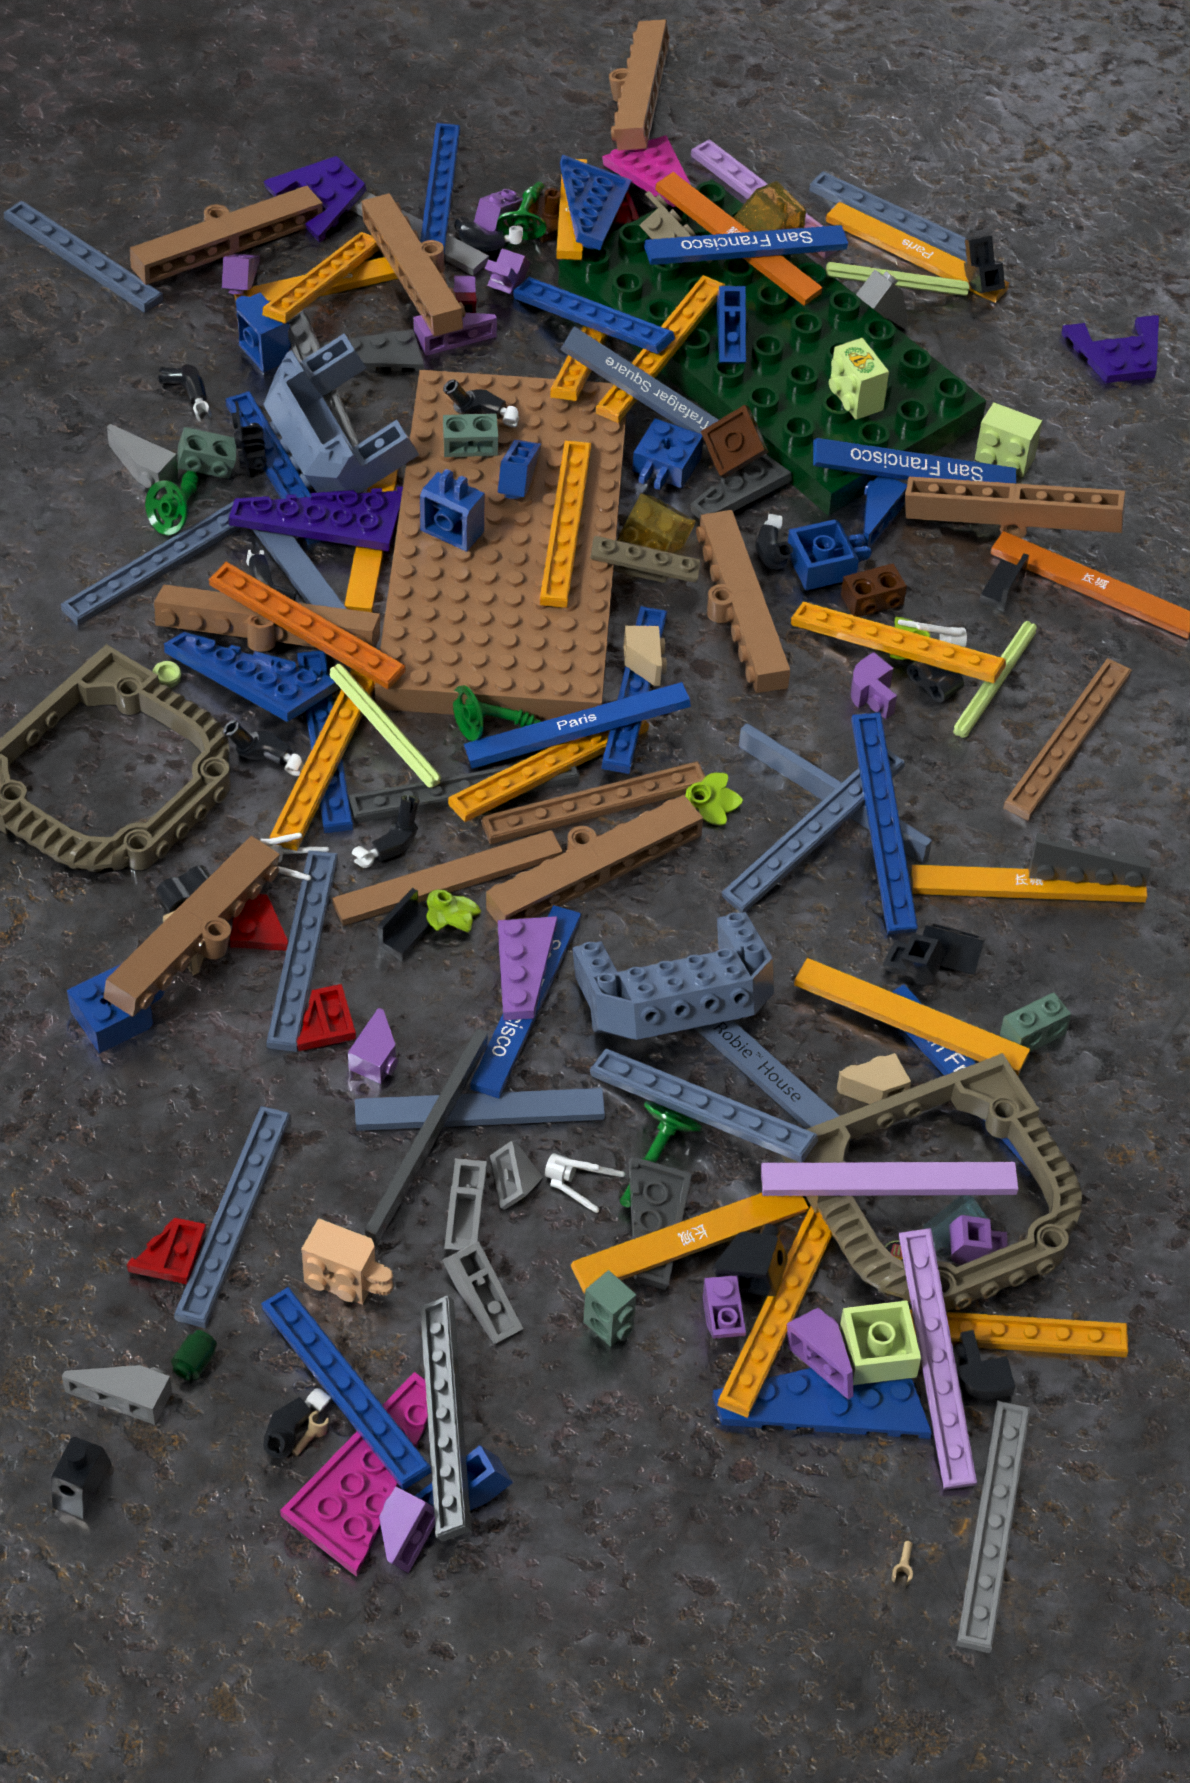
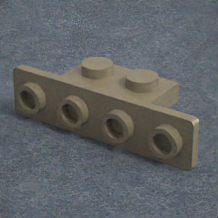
M650 191L645 194L657 209L639 226L651 239L696 236L687 224L684 226L680 224L682 219L673 209L668 212L666 208L669 205L659 194L656 197Z
M594 536L590 558L614 564V572L666 583L667 577L696 583L698 580L699 559L599 536Z

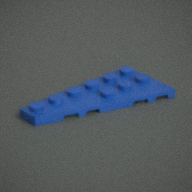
M562 155L560 168L576 242L581 243L588 249L601 250L632 180Z
M183 632L164 643V653L287 722L340 689L330 676L322 674V669L312 667L310 670L296 667L294 661L257 651L253 655L241 652V647L231 645L229 648L215 645V640Z
M812 1368L766 1378L748 1418L717 1406L718 1399L724 1388L713 1390L712 1395L721 1425L762 1428L763 1425L784 1426V1429L796 1430L797 1427L814 1428V1431L862 1435H866L868 1432L888 1433V1436L900 1437L901 1434L918 1435V1438L930 1439L932 1434L912 1378L853 1385V1397L847 1399Z

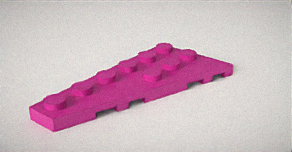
M666 135L649 140L646 149H614L610 154L602 156L605 167L622 177L632 180V183L647 192L650 191L655 197L659 194L671 207L676 206L655 190L656 183L674 172L690 184Z
M414 1372L382 1406L412 1444L417 1447L428 1423L425 1379ZM356 1432L280 1510V1514L283 1519L357 1577L381 1526L379 1516L383 1510L384 1503L392 1494L395 1486L398 1487L399 1484L361 1435Z

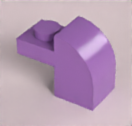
M502 248L497 262L488 260L485 270L491 276L487 286L513 295L512 291L524 281L531 263L525 256Z
M874 652L862 659L854 668L851 699L858 708L867 703L873 711L881 712V715L887 719L894 714L897 695L889 689L893 667Z
M961 1215L949 1226L951 1259L958 1265H963L1008 1246L1007 1232L991 1230L990 1219Z

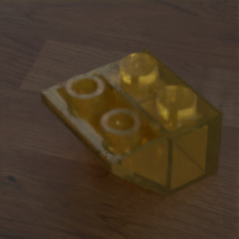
M774 181L756 189L734 216V219L751 232L804 228L806 209L778 181Z
M640 493L617 541L675 554L686 543L696 520L654 496Z

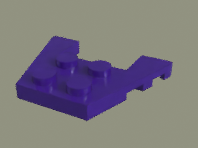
M337 156L263 181L265 188L274 197L304 186H308L322 202L323 212L306 222L305 225L307 231L319 243L326 238L325 233L330 227L334 228L339 223L338 218L344 211L348 212L367 191L365 183Z
M1158 315L1136 317L1134 325L1139 336L1092 341L1085 323L1063 325L1062 336L1065 339L1069 338L1074 343L1073 348L1088 358L1087 363L1105 383L1155 378L1158 351Z

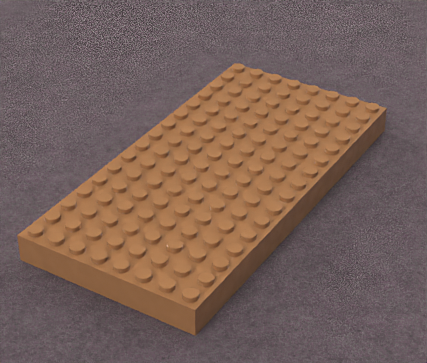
M419 370L410 440L418 451L419 456L406 463L380 646L381 652L404 664L406 671L389 690L375 682V702L382 710L454 715L453 702L459 695L454 690L461 685L469 687L477 700L482 703L517 711L522 709L523 713L527 711L529 716L534 714L535 718L541 721L602 705L614 564L592 560L590 555L594 536L616 540L627 413L619 423L596 414V406L614 384L586 381L577 400L572 401L550 398V390L556 379ZM449 380H457L465 391L487 390L505 400L506 408L508 406L517 408L519 421L516 427L505 425L502 422L504 415L497 419L498 456L444 457L443 415H461L454 410V402L443 391L444 385ZM514 440L540 443L541 449L530 487L525 497L510 499L506 498L505 494L497 493L501 461ZM565 440L591 443V454L567 608L540 605L541 587ZM445 469L453 472L455 480L460 476H464L468 479V486L485 493L484 533L467 552L420 530V494L422 489L437 472L443 473ZM465 693L462 695L463 704H465L466 700L468 699Z

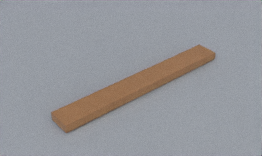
M1107 658L1008 796L1004 802L1003 809L1029 821L1131 676L1132 669Z
M697 761L482 816L481 824L491 845L685 795L689 786L696 782H702L706 776Z
M549 830L333 897L332 904L342 926L390 912L411 888L418 890L419 903L427 900L429 893L433 890L440 889L451 893L540 865L547 859H553L563 854V851L553 831Z

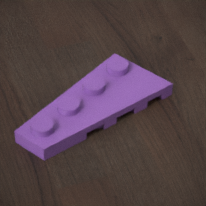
M557 916L498 920L503 1020L534 1018L542 989L543 976H545L548 956L553 945L554 932H556L558 925Z

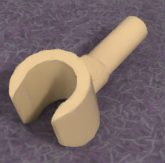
M314 1411L310 1414L308 1430L292 1451L295 1456H298L314 1437L319 1438L326 1435L329 1418L322 1424H316L319 1418V1411Z
M910 1541L904 1542L901 1560L893 1569L891 1575L893 1583L898 1572L907 1574L906 1586L911 1583L913 1571L909 1566L913 1543Z

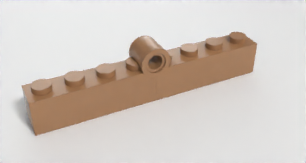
M666 19L639 21L637 30L633 32L634 44L630 45L631 57L627 58V68H619L609 74L612 97L614 101L618 102V112L614 114L615 126L611 127L612 140L616 141L618 150L647 148L670 42Z
M304 186L230 213L223 205H210L204 210V222L130 247L131 268L145 285L302 230L306 228V222L322 213V202L308 186Z
M390 193L362 200L364 224L433 336L463 329L464 306L456 300L455 292L452 287H448L443 274L445 270L443 244L436 240H428L421 243L417 231L412 230L408 217L402 214L399 202H395Z
M909 477L905 493L906 518L1000 525V533L1005 531L1021 539L1026 535L1027 527L1122 533L1125 513V491Z
M733 511L702 514L700 526L696 527L697 540L699 543H703L705 562H709L711 565V579L713 582H717V585L711 587L708 592L707 616L716 623L731 622L732 639L739 644L738 653L740 661L745 662L747 681L753 684L756 693L786 689L789 685L790 667Z
M163 585L154 601L156 626L247 638L248 647L259 652L273 649L276 642L314 647L222 592ZM299 603L376 648L380 638L379 613Z
M682 795L676 799L666 801L663 805L651 811H645L639 817L627 823H621L602 835H596L595 831L587 826L574 827L568 833L567 851L553 859H547L539 866L529 871L520 872L514 878L502 884H496L486 891V910L497 924L498 920L537 918L551 911L553 905L561 906L702 836L703 817L686 796Z
M250 836L106 979L103 998L134 1017L141 1009L145 1010L150 1006L155 994L159 990L164 991L167 989L173 976L178 971L183 972L196 953L208 959L223 957L227 952L231 934V927L228 923L229 919L232 916L234 918L239 916L245 903L249 899L254 900L267 881L272 882L280 869L277 866L280 854L258 839Z

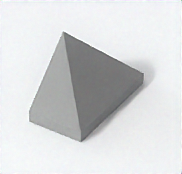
M510 1141L490 1155L499 1204L503 1210L527 1196L543 1178L515 1141Z

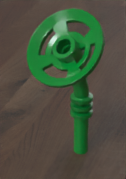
M537 182L523 193V201L518 211L507 212L498 217L497 228L499 231L504 230L505 235H509V228L511 226H522V240L536 239L545 234L547 229L546 222L539 216L529 212L531 205L539 199L540 193L544 190L542 182ZM507 219L509 227L504 223L503 220Z
M186 471L182 477L181 489L175 483L163 480L154 483L148 490L145 502L147 517L151 525L161 534H176L184 527L188 515L187 501L191 494L197 490V472ZM165 487L167 494L163 495L161 500L156 499L158 492ZM156 509L158 510V513H159L160 517L162 518V520L165 521L164 524H163V523L160 521V519L158 518L157 513H156ZM181 515V521L177 526L173 527L174 520L178 519Z
M465 685L458 686L454 690L459 693L458 698L453 702L455 719L460 731L469 741L479 740L482 736L483 718L485 715L514 721V725L520 724V727L542 722L536 719L534 714L529 716V712L523 713L522 709L517 711L482 703L477 700L472 690ZM464 693L468 697L465 704L462 703V696Z
M645 1101V1108L660 1122L657 1127L660 1131L647 1155L642 1159L656 1163L670 1136H674L677 1130L700 1132L702 1126L677 1111L651 1101ZM630 1184L620 1199V1204L624 1207L631 1206Z

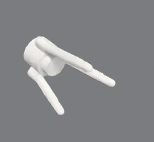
M898 620L899 625L940 633L941 641L962 647L966 646L967 633L965 628L942 627L914 621Z
M302 833L260 840L280 854L278 863L282 861L283 854L308 853V850L329 851V847H299L295 851L277 845L302 838ZM278 866L280 868L278 873L307 881L311 880L310 875Z
M555 1153L551 1154L545 1168V1176L552 1179L550 1186L562 1190L595 1213L599 1212V1208L564 1184V1182L572 1181L576 1169L617 1177H625L626 1175L624 1171L602 1167L589 1162L572 1160Z

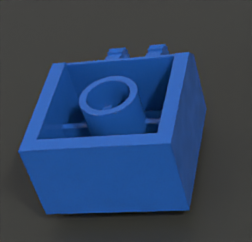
M260 292L251 297L239 296L236 299L239 346L264 373L282 363L285 355L291 349V343L288 337L289 322L282 323L262 315L263 307L270 300H267Z
M655 418L633 452L632 471L640 474L639 483L645 485L651 477L655 479V489L661 490L665 483L683 488L702 458V434Z
M445 469L443 473L437 472L425 485L420 494V530L467 552L484 533L485 493L468 486V479L464 476H460L455 480L451 470Z
M835 519L789 529L788 543L793 548L790 560L805 590L843 582V576L857 573L858 563L867 560L872 554L869 546H863L866 542L862 534L846 536L840 522Z
M120 965L67 990L70 1011L99 1054L147 1031L153 1024L151 1006L145 1010L141 1009L132 1017L103 998L106 979ZM159 990L151 1004L161 999L165 995V991Z

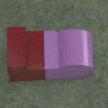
M454 276L453 290L458 303L461 302L463 306L471 308V311L465 313H476L475 276Z

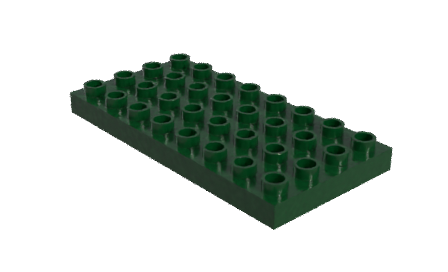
M713 179L701 183L695 188L749 231L775 230ZM669 205L666 208L668 212L673 209L682 219L680 224L682 226L687 224L696 236L712 235L678 207H671ZM655 210L607 235L601 250L583 247L582 260L562 259L559 261L558 285L565 291L660 327L702 275L721 282L725 286H745L746 363H719L716 301L660 372L718 420L743 405L748 406L768 449L767 455L790 471L791 481L789 483L828 516L864 495L869 481H874L877 476L813 466V441L816 438L930 455L977 427L983 420L986 400L933 358L925 349L921 348L897 329L892 322L886 320L866 304L856 293L850 291L837 279L827 277L825 269L804 253L782 256L823 287L821 294L805 306L743 258L713 260L710 264L706 261L650 265L644 245L645 240L651 238L639 225ZM863 338L887 368L889 375L884 409L856 420L844 408L839 397L832 393L829 387V379H831V361L834 355V347ZM626 342L638 353H640L643 349L641 347Z

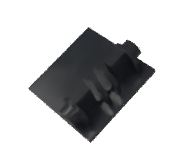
M235 401L236 413H232L234 429H238L234 433L236 449H242L238 451L240 466H246L248 477H251L250 469L261 470L267 463L263 428L258 423L244 426L238 401Z

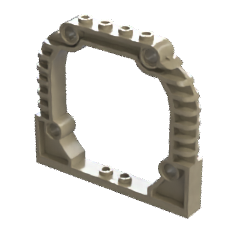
M106 644L0 739V831L6 835L10 831L13 832L15 836L24 839L32 847H36L43 854L52 857L54 861L66 864L69 868L75 870L87 869L89 872H100L104 868L112 867L114 871L128 866L135 870L148 869L159 858L165 857L178 840L185 838L189 830L198 821H202L207 816L208 811L217 803H221L230 791L228 737L223 733L224 729L221 723L210 712L199 708L196 703L186 700L183 695L173 692L170 687L160 684L157 674ZM79 702L88 707L117 705L118 710L126 715H134L141 711L182 735L201 751V754L192 764V780L146 823L135 822L121 828L113 837L87 836L70 829L31 804L28 799L26 786L20 781L11 780L9 765L30 746L35 745L45 732L55 727L59 720Z
M1003 1053L806 1129L817 1134L818 1142L803 1163H847L844 1160L848 1153L851 1139L879 1128H889L897 1121L917 1117L925 1110L952 1101L957 1110L986 1120V1129L992 1136L1002 1139L1008 1138L1042 1189L1049 1206V1214L1032 1222L1026 1239L958 1267L948 1262L937 1261L942 1292H944L943 1298L946 1312L954 1308L956 1310L963 1309L976 1299L981 1297L990 1298L1010 1285L1016 1287L1037 1274L1046 1275L1053 1271L1064 1259L1069 1237L1073 1233L1081 1213L1082 1194L1075 1171L1066 1161L1065 1155L1057 1147V1143L1048 1133L1046 1126L1038 1118V1106ZM781 1155L785 1163H800ZM805 1196L815 1214L821 1213L824 1222L831 1230L834 1239L838 1242L850 1266L861 1276V1279L887 1296L901 1297L903 1301L910 1302L903 1261L894 1257L879 1241L853 1196Z

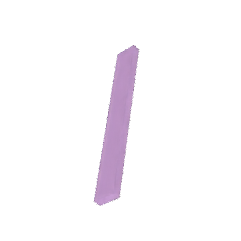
M710 139L691 149V156L785 229L823 226ZM837 251L817 253L825 259Z
M1015 1162L761 1163L762 1196L1017 1195L1018 1192Z
M929 1228L899 1233V1241L921 1355V1365L943 1490L977 1485L932 1231Z

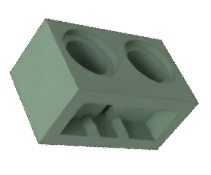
M497 414L443 415L444 457L498 456Z
M184 427L178 444L177 468L230 479L236 462L234 437Z
M1053 992L1005 1015L999 1036L1025 1046L1031 1052L1066 1035L1071 1013Z
M608 1270L585 1289L583 1322L610 1347L619 1339L621 1341L625 1340L634 1330L636 1294Z

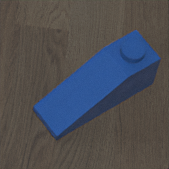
M719 286L717 294L719 363H746L745 286Z
M514 440L501 461L497 493L505 494L504 496L510 499L525 497L529 490L541 449L540 443Z
M877 476L874 481H869L864 491L866 503L863 536L866 542L863 546L871 548L905 506L907 484L894 478Z
M478 1446L466 1456L470 1510H473L488 1503L510 1486L513 1481L499 1457L483 1446ZM430 1483L417 1493L415 1497L434 1507L433 1486Z

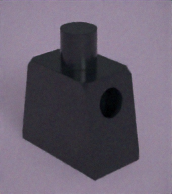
M765 1224L759 1234L750 1232L738 1233L712 1267L715 1276H737L739 1292L775 1297L788 1261L787 1253L779 1238V1229L774 1225Z
M77 1437L70 1439L51 1477L53 1508L84 1519L112 1465L103 1447Z

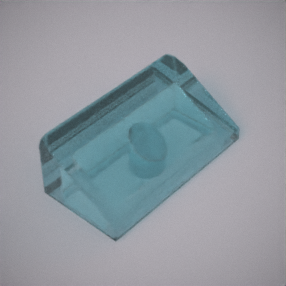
M960 1195L923 1226V1229L931 1228L934 1248L943 1258L951 1252L949 1226L961 1215L988 1219L972 1195Z

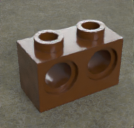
M894 563L843 576L841 596L851 614L860 617L904 605L907 585Z

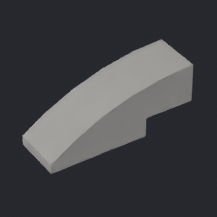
M455 1158L444 1250L460 1251L478 1242L486 1184L487 1161Z

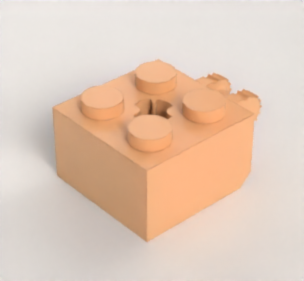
M318 1218L301 1249L304 1282L315 1290H326L336 1294L346 1302L354 1301L362 1305L369 1292L379 1294V1296L390 1294L393 1291V1274L390 1268L375 1262V1245L372 1238Z

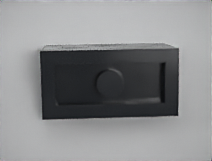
M1024 553L1017 565L1001 559L983 589L979 602L1005 611L1025 577L1029 555Z
M411 888L378 925V947L402 961L433 928L426 917L429 909L418 904V890Z
M931 922L925 925L923 936L938 939L946 951V957L941 966L968 974L976 972L986 937Z

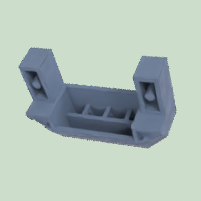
M345 333L301 362L292 350L287 352L274 376L263 404L272 419L269 424L277 436H282V439L279 440L287 453L291 452L292 456L289 458L297 471H302V474L299 475L308 489L313 487L317 493L354 490L356 493H361L419 456L418 451L398 420L390 423L355 447L351 446L323 396L366 369L365 364Z
M746 912L730 913L727 916L717 918L718 946L720 950L703 955H690L687 958L674 961H661L650 966L632 967L628 970L617 972L602 941L587 942L573 947L575 978L591 1009L593 1031L634 1040L755 1015L774 994L773 957Z

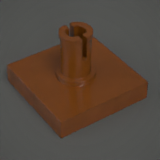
M555 188L545 190V196L539 198L529 209L530 213L539 216L546 222V232L543 236L539 237L542 243L558 237L560 191Z
M746 405L741 406L701 431L719 476L724 479L768 453L752 412Z

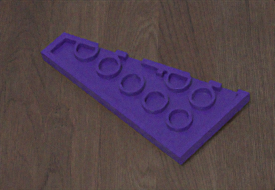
M403 486L396 487V491L382 492V488L371 489V493H356L354 490L311 493V497L297 498L296 494L286 495V499L271 500L268 496L236 498L229 515V525L389 551L399 519Z

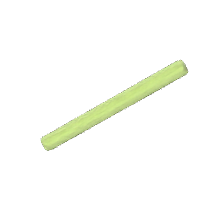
M828 262L825 269L827 277L866 282L874 270L882 275L887 271L898 280L895 284L898 287L967 296L970 289L967 281Z
M1029 621L1022 624L1001 658L1006 659V667L995 683L983 682L954 725L953 732L956 736L961 738L968 736L1036 634L1037 626L1035 624H1031Z
M342 664L333 666L330 669L329 675L427 787L433 788L438 785L441 775L347 669Z

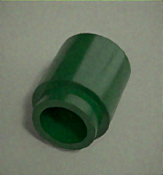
M196 1330L193 1334H189L171 1359V1364L174 1367L173 1372L183 1380L198 1379L216 1353V1340L202 1330Z

